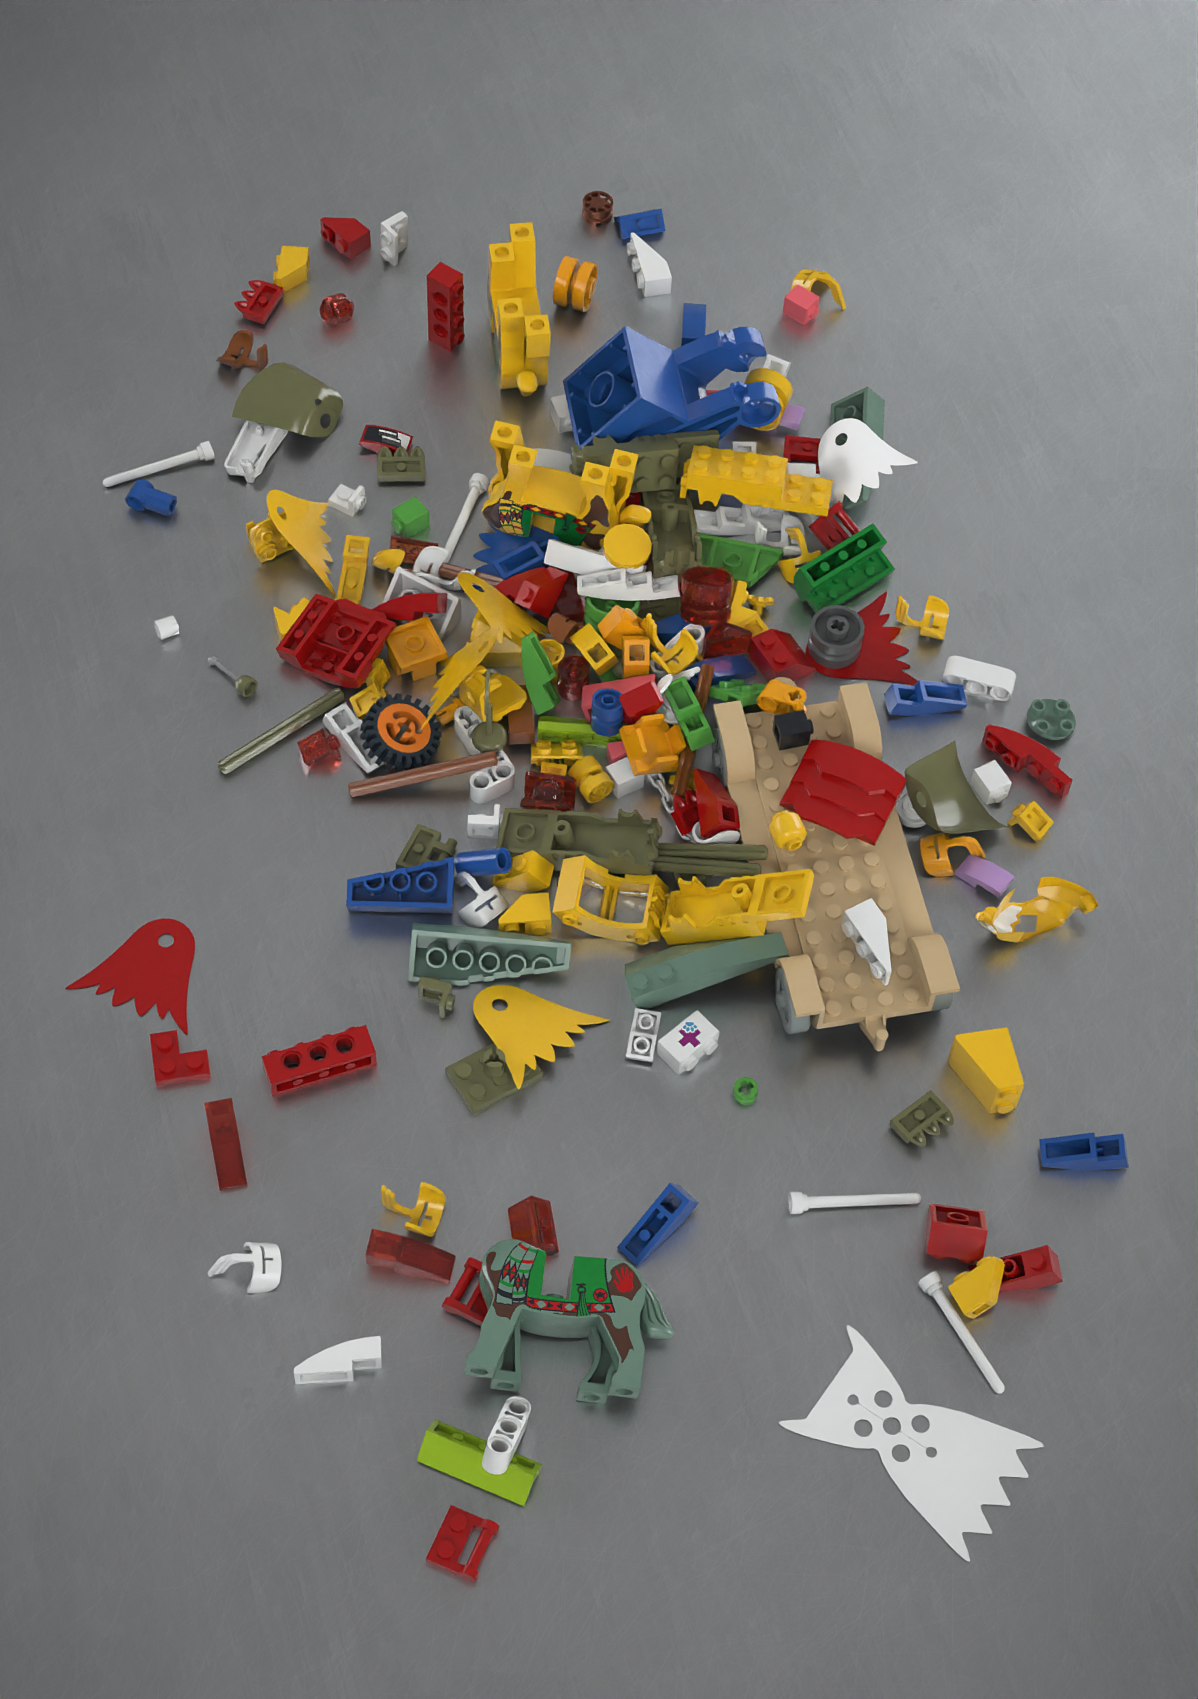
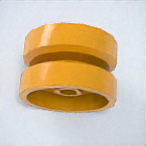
M565 256L556 275L553 303L567 307L571 302L573 309L586 312L594 295L598 277V264L584 261L580 265L578 258Z

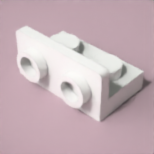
M403 211L381 222L380 253L383 259L389 261L393 266L398 265V253L407 248L408 216Z

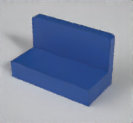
M662 209L614 217V221L619 223L621 239L630 238L633 232L638 236L665 231Z

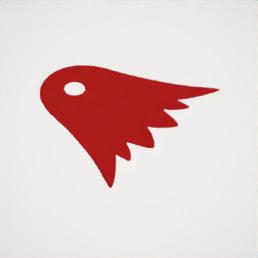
M887 591L857 612L862 618L865 628L860 655L853 664L839 669L824 667L816 663L810 656L806 646L805 654L817 672L834 678L871 679L915 686L918 680L902 671V669L910 668V665L895 660L908 653L909 649L895 643H890L900 633L901 628L882 627L890 614L879 615L885 604Z
M162 918L148 922L134 932L121 947L99 966L65 989H79L100 984L96 994H101L115 988L112 1005L123 1004L135 997V1007L139 1016L144 1015L156 1003L161 1019H164L169 1010L179 1028L187 1035V993L195 952L193 934L185 924L174 919ZM163 934H170L173 936L174 942L169 947H162L158 943L159 937Z

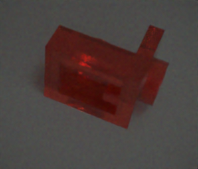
M323 728L297 742L303 761L308 766L329 755H332L335 759L341 757L338 749L341 745L338 738L334 734H329Z

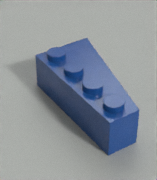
M454 857L436 862H426L408 868L403 867L390 872L348 879L347 909L348 911L453 914Z

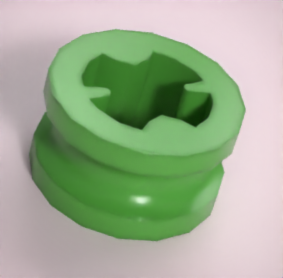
M749 1077L738 1079L734 1084L733 1094L735 1099L742 1104L754 1102L758 1095V1085L755 1080ZM747 1086V1089L750 1087V1094L745 1095V1092L741 1094V1087Z

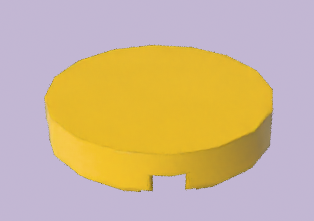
M626 523L616 525L608 530L604 537L603 553L605 558L611 565L619 569H637L647 562L651 554L652 543L649 535L636 525Z

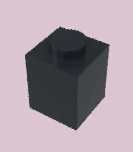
M800 710L775 715L772 731L780 751L809 745L810 735L814 733L811 719H807L805 711Z

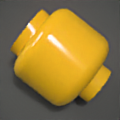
M784 810L776 813L771 818L768 830L778 848L793 851L802 846V842L807 836V831L797 813Z

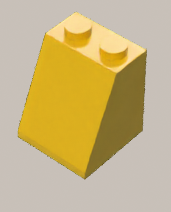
M1008 1027L955 1035L947 1059L953 1071L989 1113L998 1112L1005 1114L1016 1109L1024 1087V1081Z

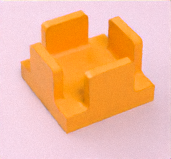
M428 616L395 627L385 641L388 660L396 675L411 671L413 681L435 675L436 663L447 659V651Z
M664 714L642 716L635 724L623 726L619 730L634 776L677 771L679 764L678 755L686 748V743L680 725H673L669 729L668 723L663 721L665 719Z

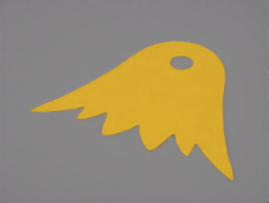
M271 490L267 495V508L276 528L314 569L336 598L332 584L326 574L327 572L331 575V572L323 560L333 562L329 552L322 544L329 543L331 539L320 527L326 524V521L320 515L324 513L328 503L307 501L280 490ZM278 507L284 510L286 520L279 516L277 512Z
M461 572L457 575L460 586L481 612L491 628L499 626L500 631L497 640L500 644L503 641V632L510 639H512L511 632H513L521 640L525 637L523 632L529 634L534 630L543 636L546 635L542 631L550 634L546 626L534 619L483 579L466 572ZM472 583L478 584L483 588L484 592L476 590Z
M499 626L490 628L470 644L439 662L440 665L446 666L439 673V675H444L433 686V689L438 688V690L428 703L433 700L435 702L428 710L432 709L420 731L453 691L486 656L499 635ZM486 641H488L486 647L481 652H479L481 646Z
M510 985L487 987L477 994L473 1002V1012L477 1021L496 1047L504 1052L505 1062L518 1090L523 1082L525 1064L531 1069L536 1070L534 1055L554 1062L555 1053L551 1044L561 1047L575 1046L566 1032L584 1033L585 1031L577 1025L599 1024L610 1021L609 1019L566 1008ZM496 999H502L507 1002L508 1007L505 1010L499 1011L492 1007V1002Z

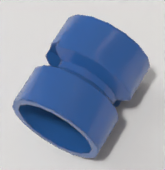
M605 688L598 690L592 696L590 726L596 734L609 737L620 733L619 730L623 727L624 708L619 700V696L622 695L619 691Z

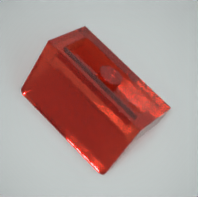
M531 1195L508 1208L512 1239L521 1240L545 1251L548 1256L559 1252L549 1200Z

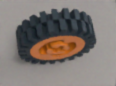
M396 693L394 698H392L391 694L386 695L384 699L382 697L379 698L370 707L360 727V731H362L360 739L365 740L362 746L364 750L371 749L367 754L370 759L376 755L378 759L375 763L378 766L384 761L387 763L384 769L390 771L392 766H395V773L402 771L403 768L409 770L425 766L437 751L441 742L439 739L442 736V731H438L441 727L440 722H434L437 717L436 714L430 718L420 731L429 716L427 713L430 707L427 704L423 708L419 707L422 700L418 698L412 703L411 695H406L402 700L401 693ZM405 724L408 728L397 743L394 741V738Z

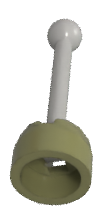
M216 656L209 657V664L212 666L216 665L236 681L237 691L244 697H249L256 691L258 682L248 675L238 677L218 662Z

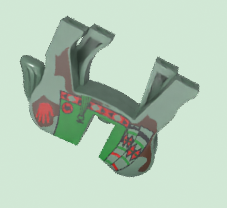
M516 1239L504 1240L493 1245L483 1257L479 1275V1287L488 1312L481 1325L478 1343L466 1357L464 1375L491 1378L490 1388L519 1392L521 1386L520 1330L557 1338L588 1337L592 1351V1365L579 1384L576 1400L605 1404L608 1395L637 1399L641 1389L645 1350L640 1328L647 1338L669 1340L674 1335V1329L666 1318L657 1295L644 1282L639 1271L630 1263L619 1259L575 1256L568 1278L566 1299L559 1294H547L544 1296L541 1295L546 1252Z

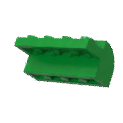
M874 523L798 569L794 575V587L802 603L807 601L815 613L826 606H840L893 573L895 568L882 552V548L886 545L887 541Z

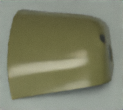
M285 362L275 363L260 371L245 385L236 400L232 417L309 437H327L333 432L343 409V399L335 389L298 367ZM320 399L321 403L316 405L315 400ZM327 413L330 416V424L327 428H322L320 420L322 415Z
M955 741L918 760L905 769L906 789L913 809L926 824L937 831L955 834L1009 828L999 823L986 811L971 789L962 771Z

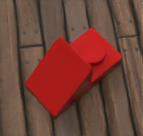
M650 681L619 696V700L624 708L623 717L627 725L635 724L642 716L653 715L664 702L655 681Z

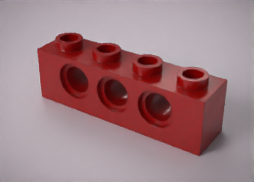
M439 262L427 274L428 340L451 352L457 345L463 342L465 337L463 273Z
M366 1025L360 1027L353 1026L344 1032L334 1035L326 1034L311 1042H299L291 1048L273 1050L267 1055L262 1056L263 1069L272 1096L377 1065L376 1051ZM343 1048L350 1049V1051L345 1053L340 1052L339 1050ZM317 1056H322V1057H324L322 1060H314V1059H313V1058H315V1057H317ZM290 1064L298 1065L296 1068L287 1067Z

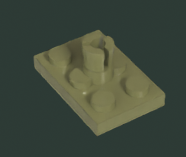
M494 1043L445 1068L446 1075L472 1115L518 1091L505 1062L504 1052L498 1049ZM537 1063L536 1070L531 1069L525 1064L524 1078L520 1089L543 1078V1072Z

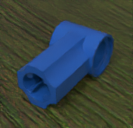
M137 479L125 497V501L134 510L142 511L146 508L169 516L175 511L177 496L155 489L147 480Z

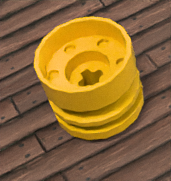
M768 368L751 370L744 384L753 382L771 384L776 389L781 407L779 416L773 422L762 427H753V429L760 431L775 429L779 425L784 409L791 399L793 388L790 382L777 371Z

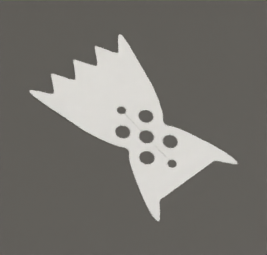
M847 1325L848 1335L853 1347L852 1354L806 1419L780 1421L779 1424L787 1430L813 1439L858 1449H876L887 1472L905 1498L958 1555L970 1562L962 1533L992 1534V1530L980 1506L985 1504L1010 1506V1502L1000 1484L999 1477L1028 1478L1029 1475L1017 1456L1016 1450L1041 1448L1044 1445L1029 1436L961 1411L934 1405L907 1403L899 1384L874 1349L858 1331ZM883 1390L891 1394L892 1403L889 1407L882 1408L875 1403L874 1396L878 1391ZM850 1395L858 1397L856 1405L848 1403L847 1399ZM922 1415L928 1419L930 1427L926 1432L919 1433L913 1429L911 1422L915 1416ZM889 1417L896 1418L901 1424L900 1432L895 1435H890L883 1429V1422ZM858 1420H867L871 1423L872 1432L869 1436L861 1437L856 1434L854 1425ZM896 1445H904L909 1449L910 1457L907 1461L898 1462L893 1458L892 1449ZM929 1447H933L937 1451V1455L933 1458L926 1455V1449Z

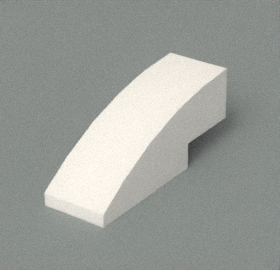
M346 703L324 715L322 722L329 732L366 773L369 774L385 764L382 761L380 766L375 763L378 757L375 755L370 759L367 755L371 749L364 750L362 745L365 740L360 739V734L362 733L360 727L363 721L361 719L357 720Z
M365 1337L343 1342L311 1356L294 1368L295 1384L354 1381L353 1370L382 1368L381 1337Z

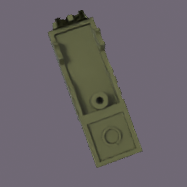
M705 430L665 435H646L642 437L637 436L627 443H616L610 435H607L606 438L593 436V445L582 446V450H579L577 444H571L572 464H569V469L572 474L582 477L585 462L610 467L614 450L618 449L639 454L630 493L675 489L676 478L683 476L684 463L687 459L691 458L693 446L718 448L720 434L718 430Z
M676 483L675 489L641 492L642 506L651 511L650 521L644 524L643 530L649 535L652 543L648 561L653 579L678 575L679 582L685 584L701 582L703 567L701 561L702 541H700V534H697L689 490H687L686 498H680V483Z
M505 808L496 848H506L510 852L511 858L534 850L554 865L553 870L561 871L563 859L586 855L596 864L609 869L608 873L652 875L654 861L658 857V840L662 836V826L659 825L657 818L644 820L637 810L627 813L619 809L618 818H605L596 813H587L586 811L562 812V810Z

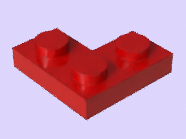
M177 1030L150 1034L156 1087L211 1078L207 1050L180 1053Z

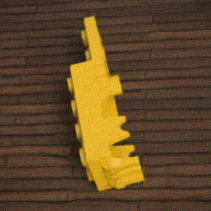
M694 445L691 458L687 459L684 463V474L681 476L680 498H686L687 490L692 489L698 490L701 505L704 501H711L714 506H717L721 494L735 496L743 504L828 516L833 480L820 477H806L799 474H786L788 458Z
M811 869L754 876L749 875L740 878L731 877L730 879L725 878L718 886L705 887L696 876H693L692 881H685L679 878L678 885L680 890L671 891L670 895L665 894L660 886L654 887L655 895L651 899L653 904L648 908V913L654 920V926L661 929L660 933L668 945L764 936L767 921L805 917L814 874Z

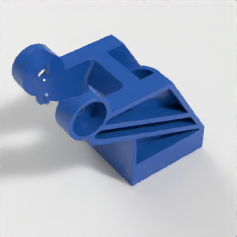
M624 326L563 380L574 439L579 450H582V446H592L593 436L606 438L607 435H610L616 443H627L637 436L718 430L720 441L739 424L750 428L770 424L779 416L781 407L776 389L769 383L753 382L744 384L737 381L735 383L732 382L729 388L722 389L708 396L706 395L708 383L725 369L734 372H747L754 359L766 356L767 353L761 332L752 327H738L726 334L717 330L714 333L671 350Z

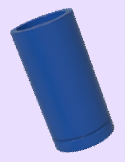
M504 847L460 852L455 858L457 874L465 871L472 877L505 874L510 871L512 865L510 852Z

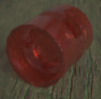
M569 655L562 658L559 662L557 689L562 698L568 701H579L582 699L583 686L590 683V666L585 658L578 655Z

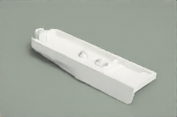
M246 420L224 463L227 473L244 476L247 483H254L256 477L262 473L267 461L276 451L284 437H286L288 430Z

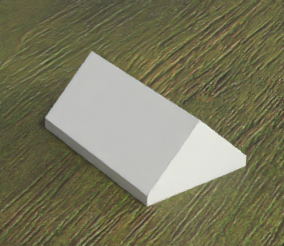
M397 566L383 603L411 594L447 593L446 613L424 612L423 617H429L441 642H443L461 620V598ZM398 620L404 624L412 622L408 620Z

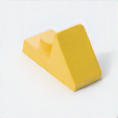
M737 580L731 583L720 622V630L729 629L758 614L757 611L741 606L744 605L748 596L746 582Z
M303 597L298 604L292 606L289 613L275 606L273 607L274 620L280 642L310 600Z

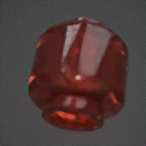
M344 293L327 296L323 299L319 308L321 318L334 326L346 323L352 319L354 303Z

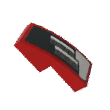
M365 425L358 445L376 453H379L386 446L392 454L402 446L408 453L413 436L383 426Z

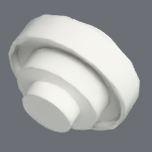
M908 793L900 796L896 804V810L901 824L912 828L926 825L913 809Z

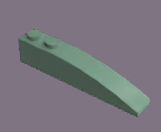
M869 387L863 388L831 404L830 426L846 418L858 419L883 440L885 400ZM841 433L836 437V445L841 446L846 443L848 437L845 433ZM862 484L860 496L856 503L852 502L844 494V508L848 510L866 502L872 488Z
M413 922L408 981L419 982L421 976L426 978L435 977L442 982L462 986L479 981H494V979L515 978L526 974L569 970L571 942L499 930Z
M781 932L764 934V936L673 946L625 964V979L631 999L636 1007L646 1010L774 963L777 958L789 957Z

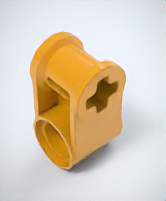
M772 679L767 683L756 700L758 706L768 713L780 715L790 713L791 710L792 712L804 710L805 714H807L806 707L804 706L806 692L801 688L785 684L776 679Z

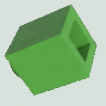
M415 496L392 509V527L407 540L430 527L429 511Z

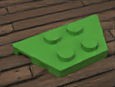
M697 533L700 534V541H702V576L714 573L715 569L723 567L727 572L730 583L740 580L746 582L747 587L751 588L783 557V549Z
M730 679V682L719 681V685L710 686L708 696L726 702L741 700L742 706L757 704V697L767 684H745V680Z

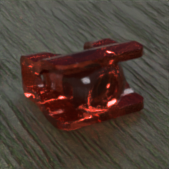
M528 771L525 774V797L521 799L520 807L522 809L562 810V812L574 811L577 780L569 776Z

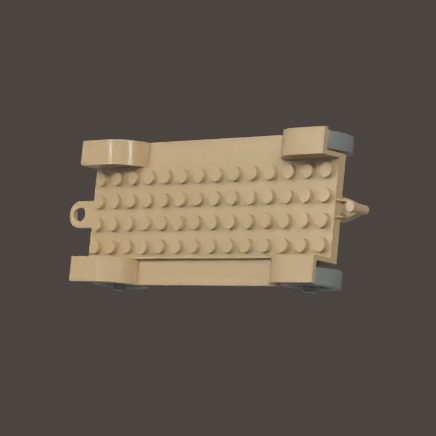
M775 678L785 684L797 687L795 682L789 678ZM867 682L840 686L837 701L804 705L807 710L806 717L811 719L814 733L810 735L809 744L812 740L836 742L861 750L882 761L880 726ZM741 700L713 704L718 725L712 732L715 742L712 743L713 766L717 777L725 789L729 791L731 798L738 807L739 832L742 844L765 845L768 848L766 860H747V863L760 864L762 868L761 874L811 869L814 874L805 917L767 921L765 928L766 934L782 933L789 957L777 958L774 962L775 968H778L775 973L776 1004L782 1025L788 1034L807 1032L810 1028V1022L816 1029L859 1023L861 1030L871 1041L874 1049L882 1051L888 1038V1032L886 1031L887 1018L948 1009L952 1004L953 992L960 991L946 942L941 934H934L896 806L875 846L857 838L846 839L822 826L802 820L807 831V836L802 842V846L793 851L778 848L768 830L771 818L776 813L784 810L793 812L779 806L809 745L779 751L772 731L776 714L765 711L744 714ZM870 898L873 899L886 917L892 970L889 983L884 986L880 978L877 979L873 975L870 964L858 954L856 944L851 937L848 938L844 934L841 927L844 911Z

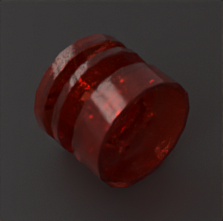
M698 566L684 571L681 579V591L683 594L680 599L681 618L686 622L701 626H716L728 622L732 612V600L730 597L733 594V575L727 570L711 566Z

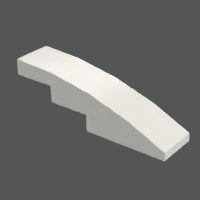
M743 504L741 508L719 506L716 512L693 510L697 533L716 536L755 534L757 521H760L761 525L767 527V533L780 531L782 515H789V512L785 510L750 506L748 504Z
M554 539L548 541L544 559L545 564L581 575L619 569L611 565L603 552H597L582 546H573ZM642 565L637 569L627 568V575L645 572L646 565Z
M626 568L577 576L578 595L626 601L680 597L678 575L653 579L651 571L627 575Z

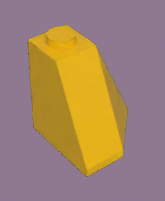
M479 610L473 619L470 642L467 641L466 646L491 628ZM503 632L502 643L500 644L496 639L492 648L478 665L483 667H522V640L513 632H511L512 639ZM486 641L481 646L479 652H481L486 647L488 641Z

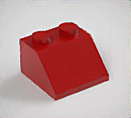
M771 628L751 637L748 655L767 682L779 677L796 681L816 672V668L790 633Z
M929 1203L925 1242L926 1254H931L932 1257L937 1259H946L947 1257L958 1258L964 1263H975V1261L981 1260L984 1256L988 1232L985 1211Z

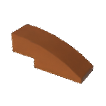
M519 685L527 695L523 706L506 714L509 745L535 743L533 708L526 685Z

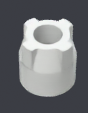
M173 615L154 621V628L160 640L179 634V626Z

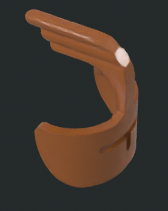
M240 330L233 335L227 350L216 361L236 369L247 365L261 370L269 362L267 344H263L262 347L257 349V361L248 359L252 350L254 336L252 332Z
M558 612L554 613L548 621V630L551 636L557 642H566L571 646H574V643L570 637L584 627L582 624ZM581 654L580 659L584 665L582 670L586 672L590 664Z

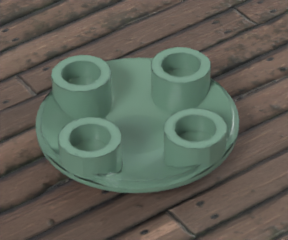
M1036 699L1027 711V722L1030 728L1043 738L1050 740L1064 739L1071 735L1075 729V716L1070 709V704L1064 699Z

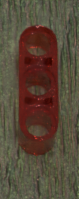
M554 567L569 574L554 606L555 612L577 623L584 622L583 604L577 592V584L573 572Z

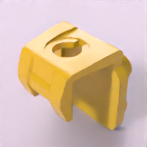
M285 512L279 513V516L286 520ZM269 513L267 514V519L255 524L251 521L245 524L249 543L261 563L272 560L288 550L295 549L276 528Z
M478 665L459 685V697L483 722H486L484 712L486 677L482 675L486 672V668ZM495 673L490 675L489 702L492 703V721L498 722L512 710L520 709L525 703L527 695L510 677Z

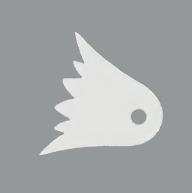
M853 418L839 420L831 425L823 434L818 448L820 478L833 480L829 508L838 501L842 504L844 494L852 502L856 503L860 496L862 484L870 488H879L878 472L893 474L890 465L899 466L918 463L914 459L893 449L866 424ZM841 433H845L848 437L846 443L841 446L836 445V437Z

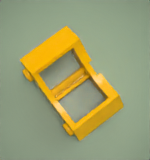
M586 855L563 859L552 911L562 920V923L586 933L611 940L635 942L640 945L660 941L661 929L654 926V920L648 913V908L653 904L651 899L655 895L654 887L660 886L665 894H668L669 887L656 874H625L624 878L608 874L609 869L596 864Z

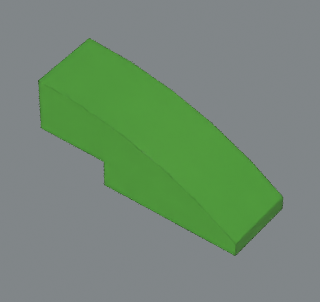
M532 631L522 638V670L530 700L537 715L555 707L561 702V699L551 683V680L557 676V673L537 636Z
M685 676L673 680L664 691V694L691 751L715 742L711 728Z

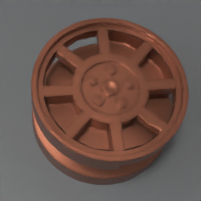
M592 191L586 194L583 198L582 217L585 222L596 226V223H601V225L609 223L613 216L612 197L603 191Z

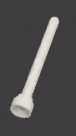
M205 441L199 443L200 446L196 447V450L107 477L103 480V485L111 487L196 459L200 461L205 460L206 462L215 459L210 442Z
M474 473L469 481L470 493L444 548L449 551L448 556L443 561L444 563L449 562L478 496L486 492L490 481L483 474Z
M789 1192L788 1196L790 1214H802L803 1211H808V1208L918 1204L921 1201V1195L918 1193L807 1197V1194H802V1192Z
M937 1271L929 1273L918 1282L924 1293L934 1297L993 1390L998 1394L1003 1393L1005 1390L1004 1384L943 1292L942 1278Z

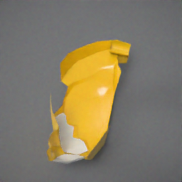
M1053 876L1041 877L1037 888L1039 896L1023 903H1009L1015 891L1013 889L1004 897L999 907H987L983 912H978L975 918L984 929L995 934L999 940L1019 943L1063 925L1076 909H1080L1083 914L1095 910L1099 905L1094 895L1078 884ZM1021 915H1037L1036 931L1016 932L1015 926L1021 922L1018 917Z

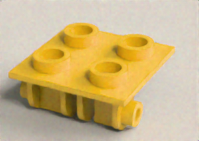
M538 740L536 743H531V764L541 766L542 761L549 762V759H551V763H554V759H559V764H562V759H564V765L572 766L577 760L583 759L581 743H577L575 740H563L561 743Z

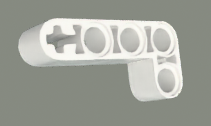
M462 706L456 709L454 713V731L470 755L480 754L482 752L477 750L472 743L473 729L483 721L468 706ZM503 750L496 752L498 759L496 766L480 769L471 775L470 797L474 802L484 804L513 789L515 768Z

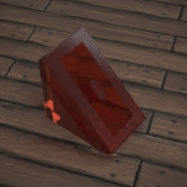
M718 619L705 636L702 658L709 659L749 653L752 632Z

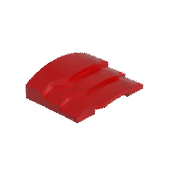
M315 594L276 647L280 658L317 679L337 686L360 688L373 669L372 663L384 648L385 641L397 625L395 622L387 620L385 613L363 607L346 598L335 601Z
M812 740L779 806L797 813L801 820L822 826L846 839L857 838L875 846L905 788L907 779L888 764L861 750L836 742Z

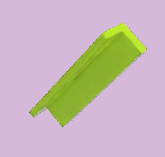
M540 716L538 721L537 741L549 740L551 743H561L563 740H575L584 747L607 748L608 743L621 741L622 738L620 733L609 737L596 734L586 719Z
M436 1419L426 1430L417 1457L418 1462L519 1505H525L532 1484L540 1473L541 1463L514 1453L504 1473L491 1474L482 1466V1459L487 1444L486 1440Z

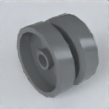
M826 606L817 611L812 618L807 646L810 656L816 663L827 668L839 669L853 664L860 655L865 626L862 618L856 611L846 606Z

